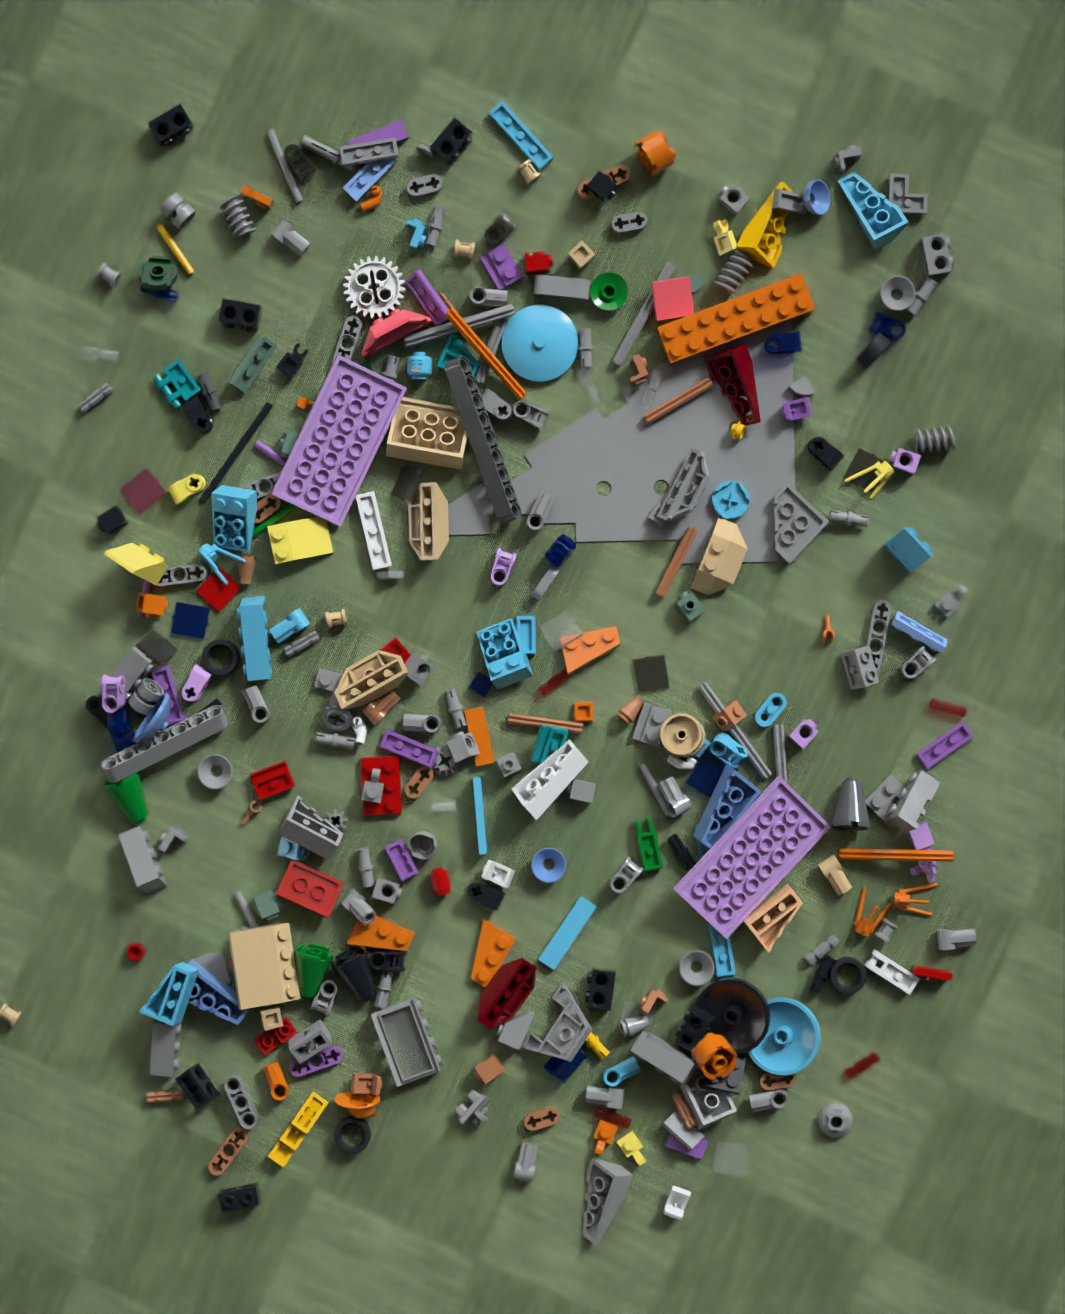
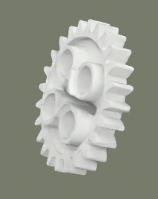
M369 256L367 257V262L360 259L361 265L358 266L354 263L355 270L348 269L351 276H345L349 283L343 284L344 287L348 288V290L344 291V295H350L346 301H353L350 306L351 309L358 307L356 313L359 314L361 311H364V317L370 313L372 319H374L375 314L382 318L383 312L389 316L388 310L394 311V305H401L398 299H404L400 292H404L406 289L400 285H403L405 280H399L403 274H396L399 269L398 266L391 268L393 262L390 261L388 264H385L386 259L384 257L381 262L377 256H375L374 261H371ZM370 271L374 273L376 285L380 286L377 288L379 304L375 303L374 292L372 289H369L372 287ZM379 272L387 273V278L384 281L377 279ZM362 275L368 277V282L364 285L358 283V279ZM385 290L391 292V296L387 300H383L380 297L381 293ZM365 294L372 296L370 303L362 302V297Z

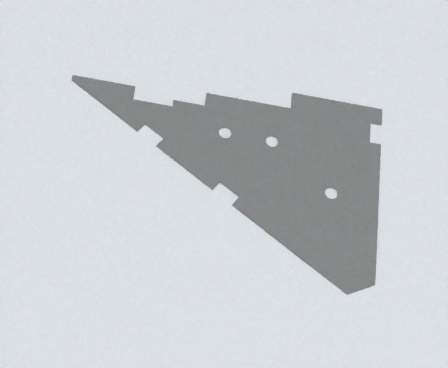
M792 320L673 365H669L667 360L649 372V377L646 378V382L637 386L632 384L620 391L628 404L606 419H603L597 408H595L525 454L532 467L511 481L521 508V514H530L539 493L552 497L555 501L544 523H576V542L682 540L687 528L692 527L697 530V533L682 564L701 562L717 519L720 517L713 509L711 503L712 494L721 483L727 481L737 482L747 489L750 496L749 506L741 517L725 520L737 524L748 548L743 562L786 561L775 551L774 495L787 482L795 489L794 420L787 421L783 417L781 407L784 406L783 402L793 401V392L788 387L793 384ZM746 344L753 363L761 422L747 425L742 439L739 440L732 438L729 425L733 421H740V419L731 408L732 403L726 395L723 396L721 393L722 388L716 380L713 381L704 358L727 348ZM706 378L711 380L713 386L652 423L648 424L644 415L702 380ZM691 448L703 452L710 478L692 513L667 521L664 528L647 519L657 502L663 505ZM658 480H664L669 485V490L664 495H658L654 491V484ZM601 481H606L611 485V492L607 496H600L596 491L597 484ZM484 482L448 505L449 535L490 534V515L496 514Z

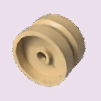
M677 713L664 721L661 727L660 738L664 747L669 752L680 758H689L702 750L706 741V733L703 725L695 717L687 713ZM683 732H685V737L680 738V736H683Z

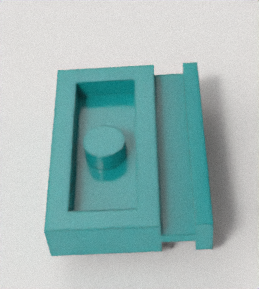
M541 724L530 760L542 764L551 754L565 744L569 731L565 728Z

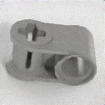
M487 388L481 396L487 413L492 414L502 422L509 421L513 416L512 408L497 394ZM506 409L508 414L501 416L500 410Z
M525 401L515 403L512 410L516 418L540 430L544 429L545 419L547 415H550L549 411ZM524 405L527 409L526 414L519 415L516 412V407Z
M925 645L918 648L900 666L899 671L902 677L906 679L914 678L936 661V658L932 657L925 649ZM908 664L914 668L912 675H908L905 672V667Z
M628 856L611 878L610 888L616 893L624 892L644 868L638 867ZM618 878L624 882V886L621 889H615L613 886L614 881Z
M327 978L323 981L310 1010L313 1011L315 1009L328 1017L339 989L337 980ZM325 984H332L334 991H326Z

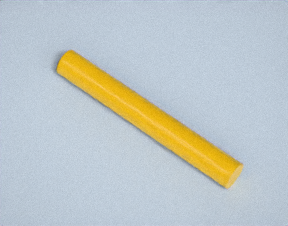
M160 224L157 226L156 229L188 276L193 274L195 271L164 225Z

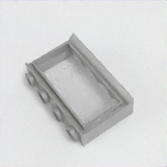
M415 997L371 1013L397 1087L441 1071V1065H443L440 1054L436 1055L434 1047H437L433 1036H429L428 1029H430L428 1020L422 1017V1004L420 1000L416 1001Z

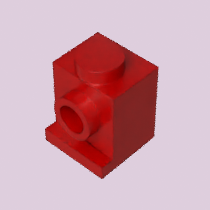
M539 251L533 252V255L529 256V252H525L527 274L550 272L549 267L553 266L552 255Z

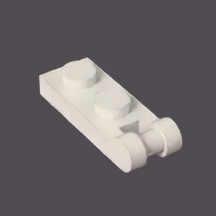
M874 949L871 953L872 957L864 965L910 995L920 978ZM879 959L883 961L880 968L875 966Z

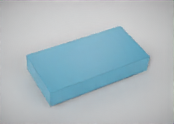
M516 616V630L525 653L536 654L535 616Z

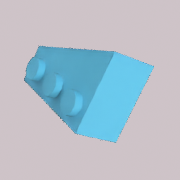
M184 962L174 965L139 1012L171 1026L181 1023L199 969Z

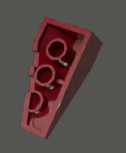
M747 345L733 346L706 356L704 360L713 381L716 380L722 388L721 393L723 396L726 395L732 403L731 408L742 424L747 426L760 423L753 363Z

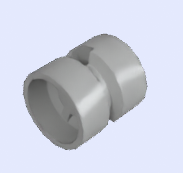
M177 193L171 195L159 210L167 218H172L171 222L179 230L185 227L196 214V211L189 204L184 205V200Z
M144 678L137 687V690L129 697L128 702L134 710L146 715L154 707L155 702H158L164 694V690L156 681Z

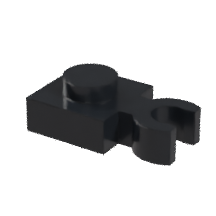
M299 343L294 346V353L291 355L287 352L276 366L277 369L293 379L303 365L299 360L306 357L309 352L306 349L304 353H298V348L301 346Z

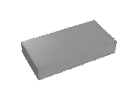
M774 189L773 209L806 215V208L802 203V194Z
M676 1110L663 1123V1126L692 1151L705 1136L695 1127L688 1129L684 1123L685 1120L682 1119L680 1113Z

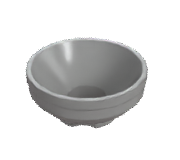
M904 276L890 277L883 283L880 291L883 304L894 311L907 309L913 303L916 295L913 283ZM892 290H900L902 298L894 300L891 297Z
M219 754L206 756L198 766L199 780L203 785L211 789H220L226 786L233 775L230 761ZM215 765L222 768V774L219 777H215L211 773V769Z
M698 950L684 955L679 966L682 978L687 983L695 986L706 984L712 978L715 969L712 958L707 953ZM694 961H699L702 964L701 971L693 972L691 964Z
M829 1103L818 1114V1125L821 1131L829 1137H842L852 1127V1114L841 1103ZM835 1116L842 1119V1124L839 1127L831 1125V1119Z

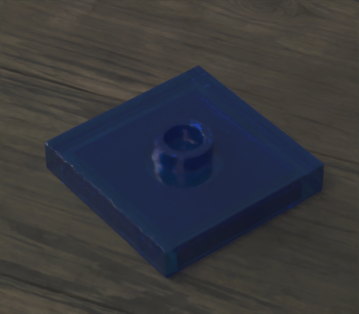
M705 750L686 783L711 798L726 764Z

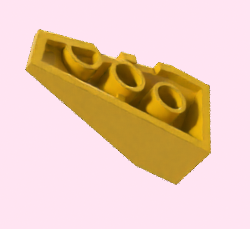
M780 182L775 188L793 192L784 182ZM774 191L743 230L736 246L748 258L770 268L775 267L783 246L780 244L781 237L786 231V227H784L785 217L789 215V212L772 208Z

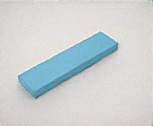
M503 101L488 113L539 171L554 158Z
M473 777L479 855L487 853L482 783L480 777Z
M580 896L538 960L554 970L597 906Z

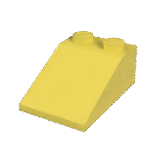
M319 516L267 526L276 565L333 553L327 520Z
M130 543L107 550L104 553L132 574L154 585L158 584L169 567L163 563L165 560L163 557L156 553L154 555L150 554V549L143 544L138 546Z

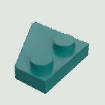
M453 333L449 336L437 367L445 370L446 362L465 356L475 376L480 363Z

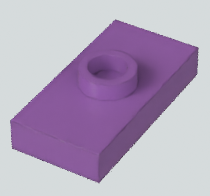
M402 839L384 847L401 882L419 873Z
M670 1132L665 1146L702 1159L708 1140L703 1139L690 1151Z

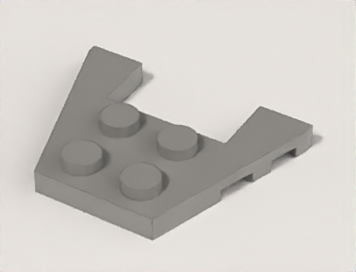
M560 984L552 999L563 1006L564 1010L543 1041L534 1033L529 1032L521 1047L571 1062L592 1031V1028L569 989L565 985Z

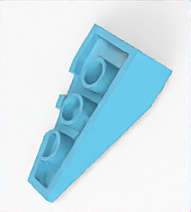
M855 172L837 181L865 235L875 250L891 243L908 225V221L900 208L888 201L882 193H878Z

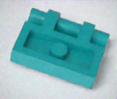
M177 359L163 369L167 377L162 379L160 374L153 377L157 383L156 387L162 390L167 397V402L172 404L175 409L181 406V403L178 401L180 396L187 402L202 391L180 359ZM170 382H172L177 389V391L174 393L168 387V384Z

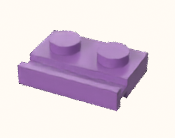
M505 244L480 257L498 290H502L523 278Z

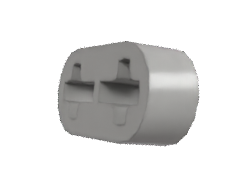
M436 174L414 178L408 182L407 191L412 197L437 193L442 189L443 181ZM431 179H435L436 182H440L439 184H437V188H433V186H426V184H430L432 182ZM414 183L417 186L424 185V187L418 189L417 193L414 190H410Z
M643 212L617 215L613 218L611 227L616 233L641 230L647 225V216ZM636 216H640V219H644V221L641 223V226H638L637 223H631L630 221L636 220ZM618 219H621V222H628V224L623 225L622 229L614 225Z
M551 566L531 596L539 601L559 573V570Z

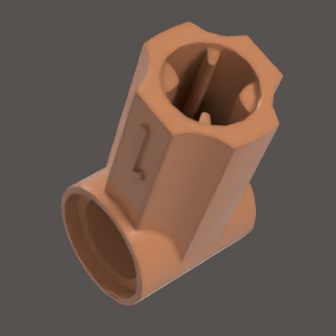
M391 690L372 701L362 712L376 725L401 698L394 690Z

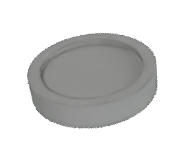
M417 144L416 150L425 156L433 157L435 154L431 148L425 145Z

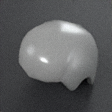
M426 831L416 832L409 838L407 849L411 851L412 856L420 860L432 858L436 854L438 847L435 837Z

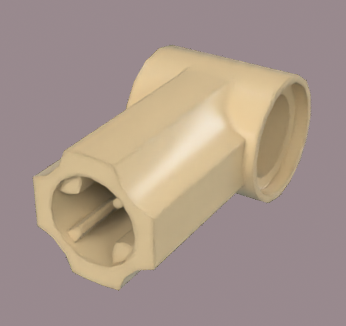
M835 855L818 864L821 872L829 880L838 896L852 888Z

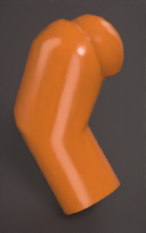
M373 186L370 190L369 200L360 203L363 212L380 205L383 192L379 186Z

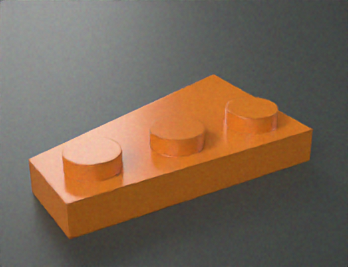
M617 626L560 638L568 675L574 673L580 667L588 665L594 659L602 657L621 646Z
M375 915L374 921L366 925L358 919L347 944L407 951L415 933Z
M483 919L471 979L487 987L514 944L516 937Z

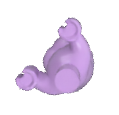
M918 861V866L910 868L912 876L922 872L926 874L928 882L935 881L934 874L937 873L935 861Z

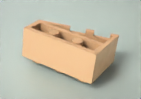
M786 884L756 907L744 922L769 953L773 944L782 935V931L790 923L803 902L793 889Z

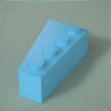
M265 596L242 598L239 608L236 609L237 619H241L242 626L239 627V637L243 638L244 644L241 645V655L245 657L246 664H243V673L247 675L248 681L271 679L272 676L270 648L267 647L269 645V632L265 629V626H267V612L263 611L264 603H266Z

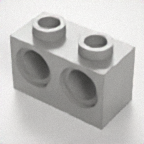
M945 233L922 237L920 245L927 278L952 272L954 261L952 256L949 257L950 240L946 238ZM933 241L939 242L940 250H934L931 243ZM936 260H941L944 263L943 269L936 268Z

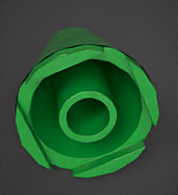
M139 772L118 782L112 783L108 780L104 783L103 788L131 823L138 825L147 820L146 817L149 814Z
M299 944L295 950L299 992L302 998L312 999L319 991L334 953L333 951L329 953L330 949L321 945L309 944V947H303L304 944Z

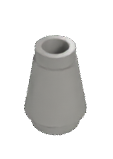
M647 1016L625 1018L624 1021L620 1022L624 1037H631L650 1027Z

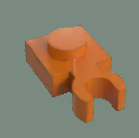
M243 185L240 191L241 194L256 201L255 205L262 209L266 207L271 209L274 204L273 199Z

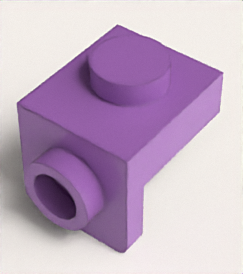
M809 397L783 402L784 406L781 407L782 415L787 421L813 416Z

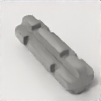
M105 383L101 386L100 390L97 389L88 396L86 401L83 400L79 403V408L84 413L91 409V406L94 407L103 400L105 395L108 396L112 393V387Z
M316 631L309 633V636H304L292 643L293 645L286 646L284 648L285 654L290 657L296 651L303 650L310 646L312 642H317L320 639Z
M835 935L829 936L826 942L824 940L812 949V953L808 952L804 956L809 964H813L817 961L816 958L820 959L831 950L832 946L838 945L839 940Z

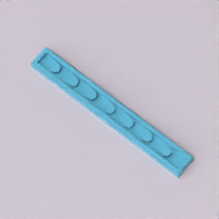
M696 838L700 860L710 848ZM709 923L716 977L736 975L730 936L726 939Z

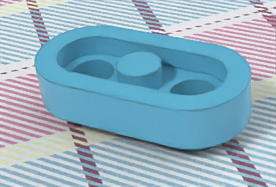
M781 693L771 694L755 713L756 723L762 727L770 726L786 707L787 701L785 696ZM774 699L780 700V704L778 706H775L773 704ZM763 713L768 715V719L766 721H763L761 719V715Z

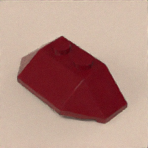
M524 958L503 964L480 995L477 1021L490 1029H494L496 1026L512 1019L535 987L537 967Z

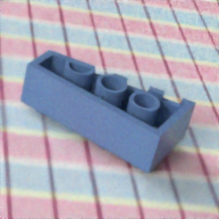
M726 764L693 836L708 848H711L751 806L762 791Z
M192 959L188 964L198 968L199 972L188 1003L239 1025L251 1008L239 1010L237 992Z

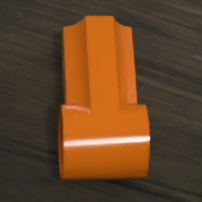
M279 1061L263 1066L272 1097L278 1101L285 1099L289 1095L290 1087L286 1083ZM282 1086L285 1089V1095H277L276 1087Z

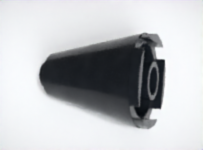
M359 946V950H355V947L338 954L335 957L336 961H331V966L356 998L365 1002L372 999L376 991L365 946Z

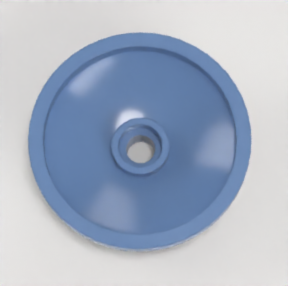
M164 693L158 702H155L154 707L145 716L133 737L134 742L146 741L156 735L159 730L163 732L169 724L166 720L170 713V696L167 693Z

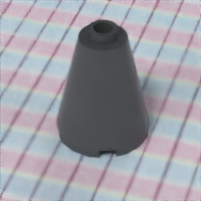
M846 778V781L841 784L832 820V829L866 831L870 829L862 784L857 782V778Z

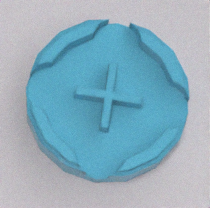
M727 481L721 483L714 490L711 503L714 511L720 517L736 519L747 511L750 496L742 484Z

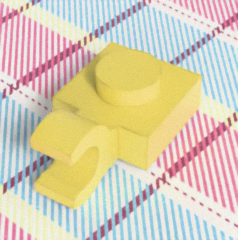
M724 219L714 222L713 227L717 233L714 241L719 256L738 249L732 230L727 231L729 228L728 221Z
M633 1130L616 1141L627 1158L633 1155L639 1166L646 1162V1159L639 1151L643 1145Z

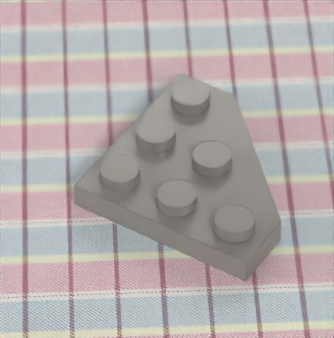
M788 482L774 495L775 551L790 564L829 521Z

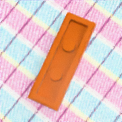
M483 706L464 710L469 733L472 732L480 754L474 756L476 767L495 763Z

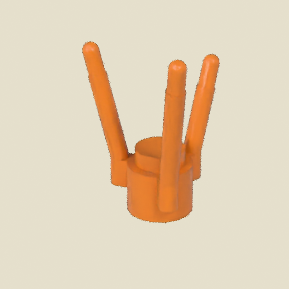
M933 883L908 889H899V892H894V907L899 908V910L932 916L930 912L907 907L910 904H929V901L910 899V894L906 893L937 887L938 884Z
M863 887L854 925H856V932L869 937L870 933L874 932L875 927L887 913L891 904L889 903L874 923L872 920L879 908L878 905L874 907L868 919L863 917L860 920L866 893V887Z

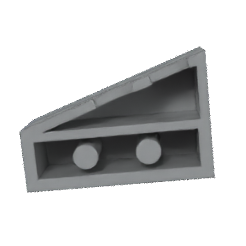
M145 639L131 648L110 676L125 677V702L132 695V689L139 686L143 680L142 677L152 670L153 664L162 655L160 651Z
M154 1019L150 1075L173 1077L175 1070L178 1071L179 1059H177V1053L180 1052L181 1042H179V1036L182 1031L181 1023L171 1026Z
M642 1031L631 1049L633 1053L640 1056L639 1058L648 1064L651 1063L662 1074L667 1073L671 1076L670 1079L679 1085L681 1083L688 1084L698 1068L695 1061L653 1033Z

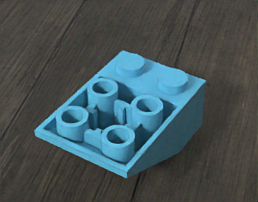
M221 485L211 493L214 544L221 548L249 552L257 512L256 490Z
M906 526L892 535L883 546L910 573L932 557L933 554L930 552L932 548L925 541L921 542L917 538L919 536L912 527L907 528Z
M512 618L477 631L491 682L497 689L533 676L529 660Z

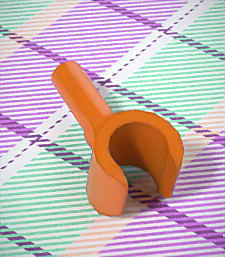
M301 397L298 399L296 406L305 410L307 405L313 406L314 401Z
M825 615L826 627L822 641L825 643L826 636H829L832 643L835 632L830 627V615Z

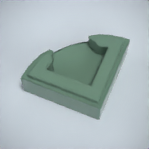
M686 275L690 277L692 293L696 292L702 286L705 275Z

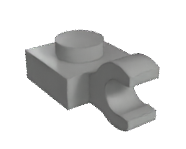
M959 585L952 594L946 591L934 605L946 617H949L961 605L958 599L967 589Z
M372 769L371 781L365 780L361 800L381 803L384 784L379 783L381 769Z

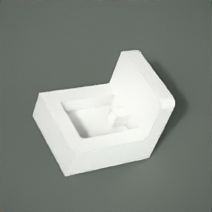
M488 860L483 867L481 878L508 888L515 870L498 862Z
M673 1185L665 1203L664 1214L671 1218L682 1220L691 1192Z

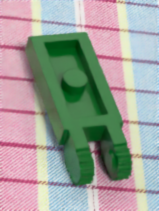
M647 816L646 819L650 831L642 833L641 821L639 818L635 819L638 831L637 838L645 872L664 868L651 816Z

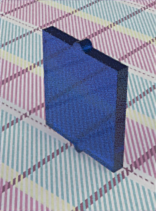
M177 602L175 614L172 616L174 620L171 633L204 639L207 625H209L210 608Z

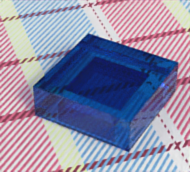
M478 671L468 688L485 698L493 683L489 677Z

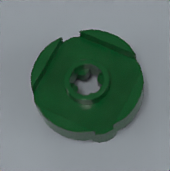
M152 256L149 258V261L145 263L143 261L138 269L139 280L145 289L167 291L173 287L177 280V267L175 263L173 264L169 258L164 256ZM157 271L161 272L160 275H155Z

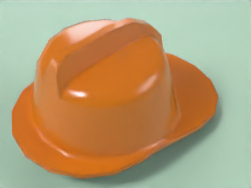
M351 1092L340 1093L334 1098L337 1105L348 1108L349 1113L355 1118L375 1117L376 1105L381 1100L379 1095L354 1094Z

